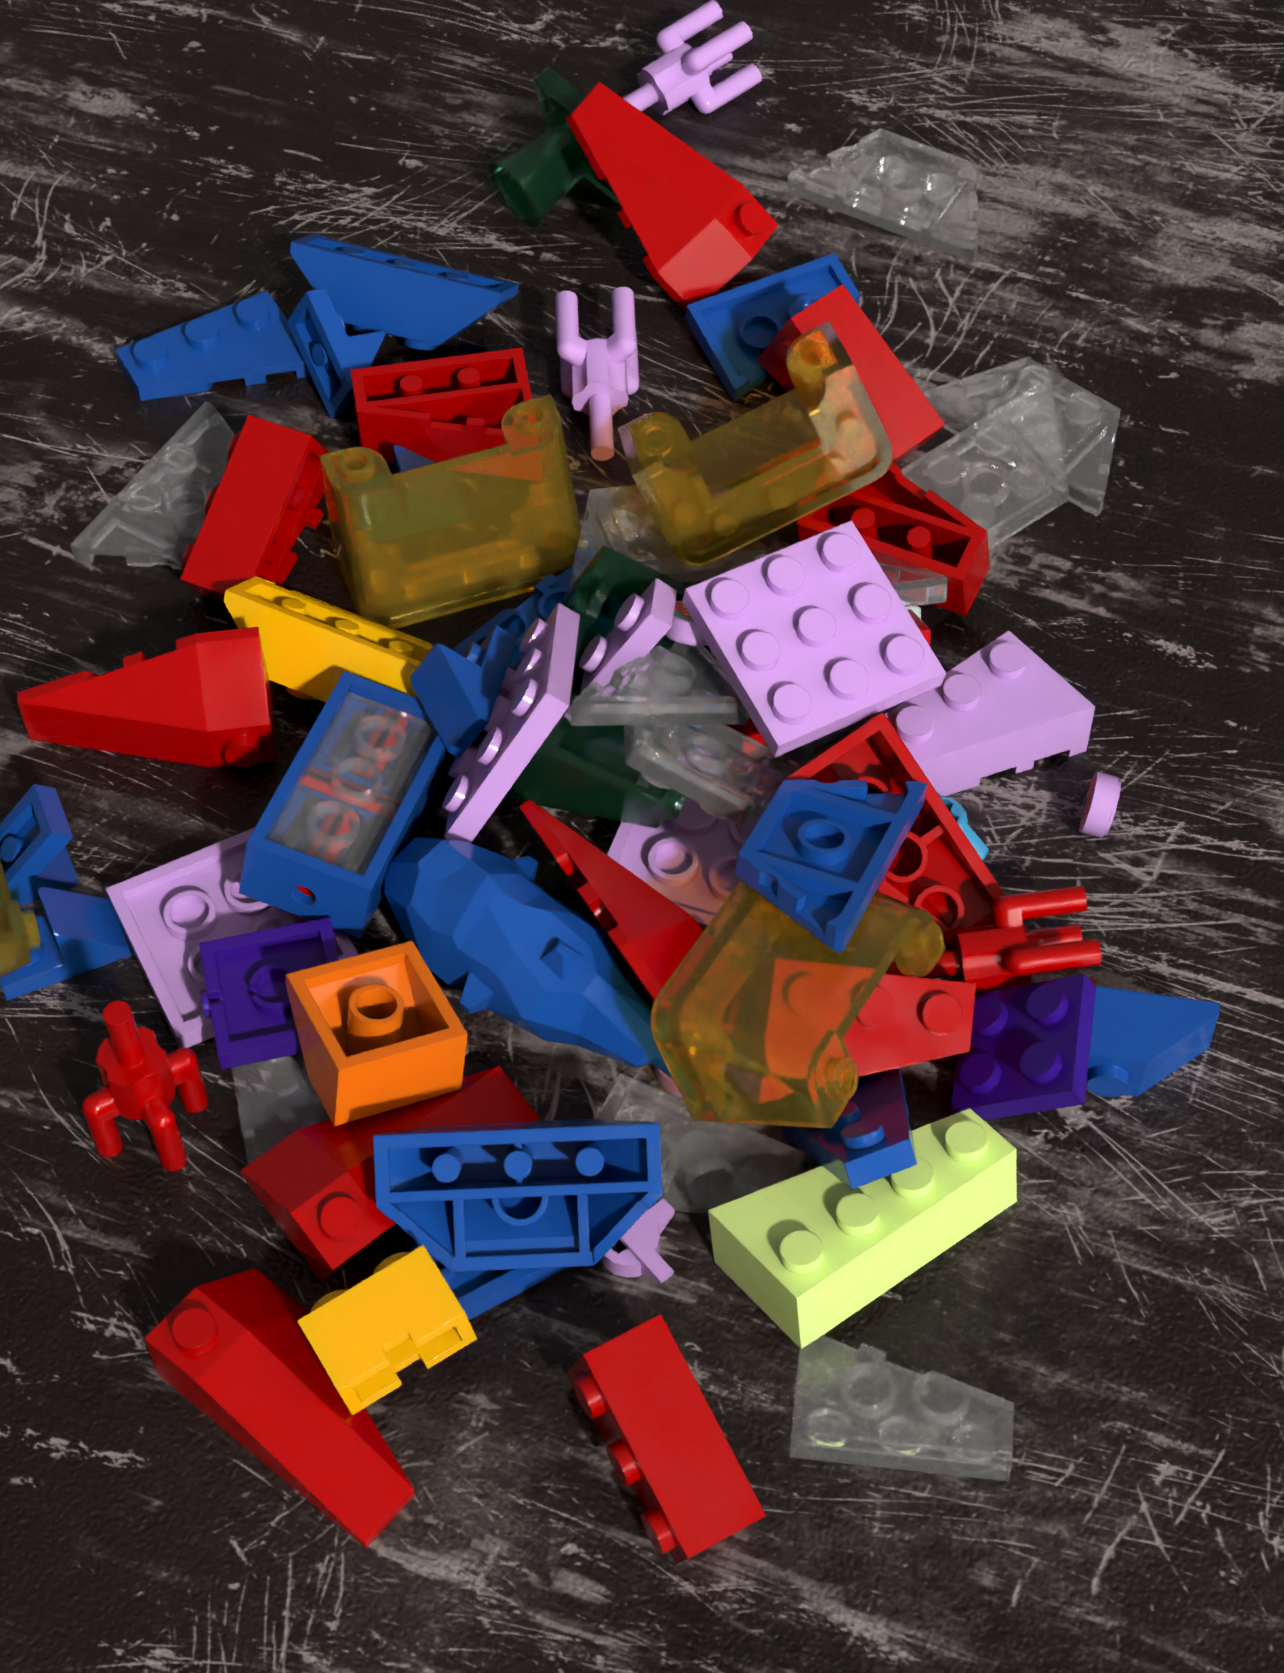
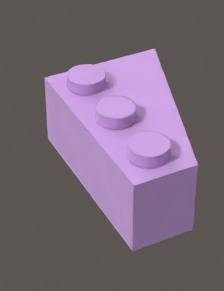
M1008 630L949 670L941 686L902 702L885 715L938 795L948 796L979 786L980 778L1012 768L1014 773L1017 774L1032 769L1034 761L1064 751H1066L1068 757L1086 752L1095 706Z

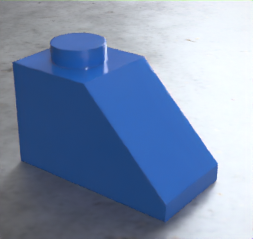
M1095 986L1096 996L1086 1089L1092 1093L1103 1097H1117L1123 1094L1139 1096L1209 1049L1219 1017L1220 1003Z

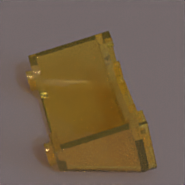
M830 321L802 334L789 347L786 356V366L795 386L794 389L690 441L685 429L677 418L665 412H652L642 415L618 428L631 475L667 544L678 560L693 566L713 563L875 482L890 467L893 456L891 442L853 362Z
M551 394L518 403L504 413L501 421L504 445L391 475L383 456L370 448L353 447L319 456L334 552L358 615L373 622L397 629L534 591L535 585L550 573L557 577L574 564V555L584 548V541L561 418Z
M740 880L662 987L652 1006L650 1017L651 1032L655 1044L693 1121L832 1128L849 1099L855 1094L858 1085V1070L855 1062L850 1057L843 1037L893 960L901 973L906 976L922 977L927 976L932 971L946 949L942 930L936 924L931 914L924 909L876 892L844 952L841 953L832 950L753 888Z

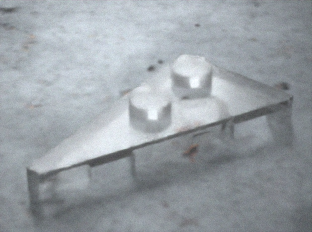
M676 641L667 650L658 645L650 650L647 657H638L615 670L609 684L603 687L597 682L583 689L581 695L575 697L572 705L567 708L564 714L572 726L652 725L655 727H666L668 725H702L713 727L716 724H746L750 717L718 661L704 646L686 645Z

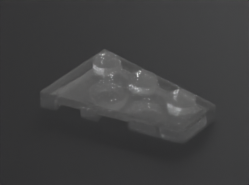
M822 1334L818 1339H814L807 1345L799 1348L790 1458L1009 1481L1012 1469L1014 1402L933 1370L923 1375L887 1361V1352L865 1343H861L859 1349H856Z

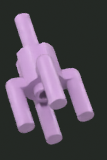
M715 0L708 1L657 34L656 42L663 56L642 68V71L637 74L640 88L623 99L641 112L652 106L661 115L667 114L691 99L700 113L710 114L762 81L759 69L751 63L715 86L711 87L709 76L712 75V72L733 59L731 52L753 39L750 27L746 22L740 21L703 45L692 48L684 43V41L723 18V12L719 4Z
M618 287L612 291L613 335L608 339L593 338L586 341L581 338L579 333L577 295L572 291L565 290L557 293L555 296L557 353L560 356L561 391L565 397L571 399L574 410L584 412L589 416L591 456L598 461H606L613 457L612 417L618 410L627 407L628 395L634 394L639 388L634 292L628 287Z

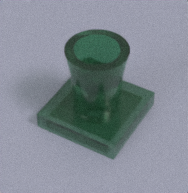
M549 67L533 80L546 131L517 151L490 164L488 168L490 179L504 203L520 220L533 227L537 226L553 206L583 178H586L621 206L609 182L600 180L596 176L566 121L569 114L586 95Z

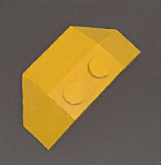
M257 576L225 590L224 603L238 629L259 627L269 680L286 686L289 694L305 700L318 699L326 703L343 672L346 671L418 698L410 681L411 675L434 647V644L303 593L287 590Z

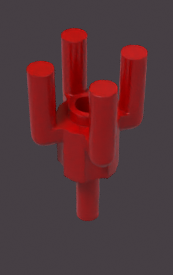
M1083 885L1001 896L993 903L994 924L953 930V949L878 959L879 973L929 979L957 975L958 982L976 983V992L1030 984L1031 974L1101 965L1102 959L1098 939L1083 940L1079 924L1024 931L1022 920L1087 911L1085 889ZM1093 976L1088 977V979L1096 986Z
M124 1001L111 1002L103 1010V1018L110 1038L104 1039L98 1048L96 1058L104 1087L87 1095L82 1102V1111L99 1155L106 1158L114 1157L121 1152L123 1141L115 1117L120 1115L130 1120H144L151 1132L162 1167L168 1171L180 1170L187 1162V1154L175 1115L169 1105L175 1097L177 1086L182 1106L186 1111L198 1113L207 1107L209 1099L197 1056L191 1049L185 1047L178 1048L167 1054L158 1045L154 1031L136 1026L129 1004Z

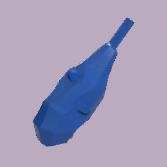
M415 837L390 863L385 876L384 893L402 932L408 941H413L430 971L447 985L463 991L460 999V1008L466 1013L472 1014L488 1009L544 1041L577 1045L634 1068L653 1064L720 1115H723L731 1106L737 1093L668 1042L669 1028L626 979L613 955L603 927L573 907L554 898L535 882L538 862L531 856L510 859L466 841Z

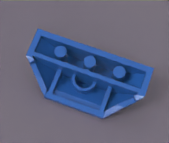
M316 234L294 240L290 246L291 256L314 290L326 288L335 309L342 315L344 323L353 325L352 331L361 335L384 331L387 334L403 337L404 345L414 349H437V346L460 335L518 293V283L350 244Z
M575 1119L460 1124L373 1135L376 1208L398 1224L417 1243L424 1245L426 1250L451 1272L594 1266L646 1210L663 1195L660 1122Z

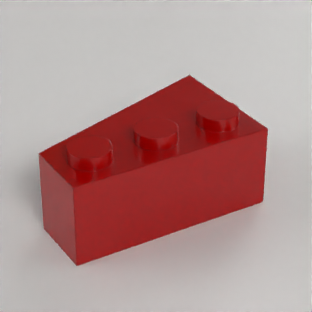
M843 284L791 317L756 360L837 442L840 440L845 428H847L860 438L861 445L883 461L888 458L897 464L927 443L945 425Z
M522 348L350 370L363 459L394 463L392 445H400L450 469L542 479L539 430Z
M249 414L242 430L238 431L231 440L228 450V465L220 484L211 490L207 498L205 520L197 539L188 545L182 563L183 573L180 580L202 596L224 603L226 589L255 576L282 587L298 560L297 554L290 550L304 527L316 529L324 516L323 511L316 507L330 483L341 487L349 473L311 435Z
M845 428L796 522L799 542L852 520L897 593L967 616L990 569L987 531L929 489L927 492L922 490L902 475V469L888 458L885 461L880 459L860 444V438Z
M780 962L763 963L749 1097L765 1099L970 1052L976 983Z
M661 1314L584 1353L565 1373L574 1388L581 1406L588 1417L592 1419L607 1445L606 1451L617 1476L626 1487H632L646 1511L641 1514V1520L649 1539L659 1554L663 1555L669 1551L675 1563L678 1564L766 1516Z

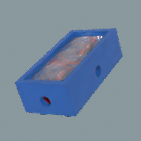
M343 672L246 843L239 889L240 894L311 921L331 917L334 930L361 940L384 895L385 876L390 863L412 841L451 764L453 754L447 751L418 698L349 672Z

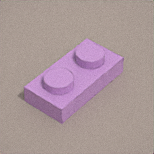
M655 578L641 596L633 593L626 599L616 615L614 628L605 638L601 635L595 636L586 647L580 659L579 667L584 669L580 697L598 708H601L672 627L677 590Z

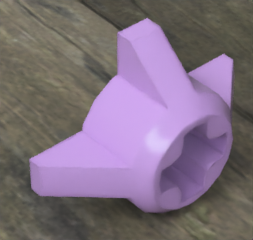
M664 1198L649 1208L620 1238L621 1242L628 1249L617 1253L616 1242L600 1259L605 1268L614 1275L625 1278L642 1275L659 1284L674 1274V1270L660 1256V1234L674 1216L675 1209Z

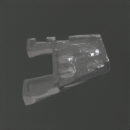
M649 652L622 683L625 764L639 771L642 777L652 785L663 789H673L698 802L699 806L709 815L719 819H730L743 826L762 816L777 791L775 784L828 747V745L821 741L814 740L787 752L785 755L774 758L770 749L765 745L669 696L683 669Z

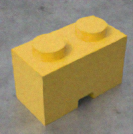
M424 1245L410 1253L400 1252L386 1258L375 1268L372 1276L348 1290L341 1289L328 1293L313 1305L309 1314L297 1320L352 1416L402 1386L403 1384L396 1373L421 1358L426 1368L429 1369L477 1340L465 1311Z

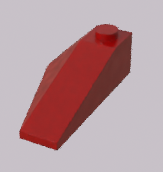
M259 627L195 633L177 639L176 650L150 659L141 651L123 657V668L99 676L89 671H81L17 692V703L30 740L212 768L231 766L244 768L258 763L278 761L274 703Z

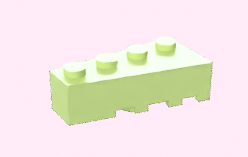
M968 1108L912 1130L917 1165L855 1189H850L826 1168L820 1166L709 1209L708 1215L714 1262L802 1350L1017 1202L1016 1148L973 1110Z

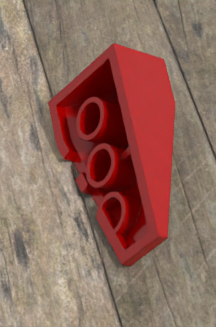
M601 82L592 87L566 118L596 176L600 180L609 182L623 209L618 211L617 214L625 229L633 226L648 255L642 260L651 276L685 313L686 305L713 296L747 265L779 225L739 181Z
M884 712L866 720L775 784L778 790L783 780H816L822 783H835L840 780L867 781V794H904L906 781L926 783L927 789L924 805L877 891L951 949H953V930L994 924L993 903L997 898L1006 896ZM1023 922V927H1024V931H1025V930L1028 929V928H1027V926L1025 925V923Z
M529 799L519 806L532 828L601 927H603L612 943L672 1029L712 1003L722 988L736 980L729 966L735 963L738 958L716 927L705 934L694 917Z
M497 1066L463 1077L462 1088L458 1091L338 1126H334L331 1119L297 1129L244 1167L240 1174L320 1281L324 1283L399 1227L398 1224L376 1208L374 1134L445 1125L539 1121L540 1118L501 1067Z
M256 1268L195 1287L144 1338L157 1374L366 1549L412 1499L415 1491L366 1408L352 1416L297 1321L308 1314L307 1310Z

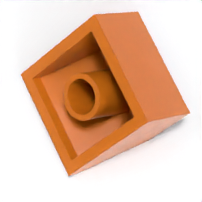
M413 941L286 974L285 984L308 1078L334 1126L461 1090L468 1033Z

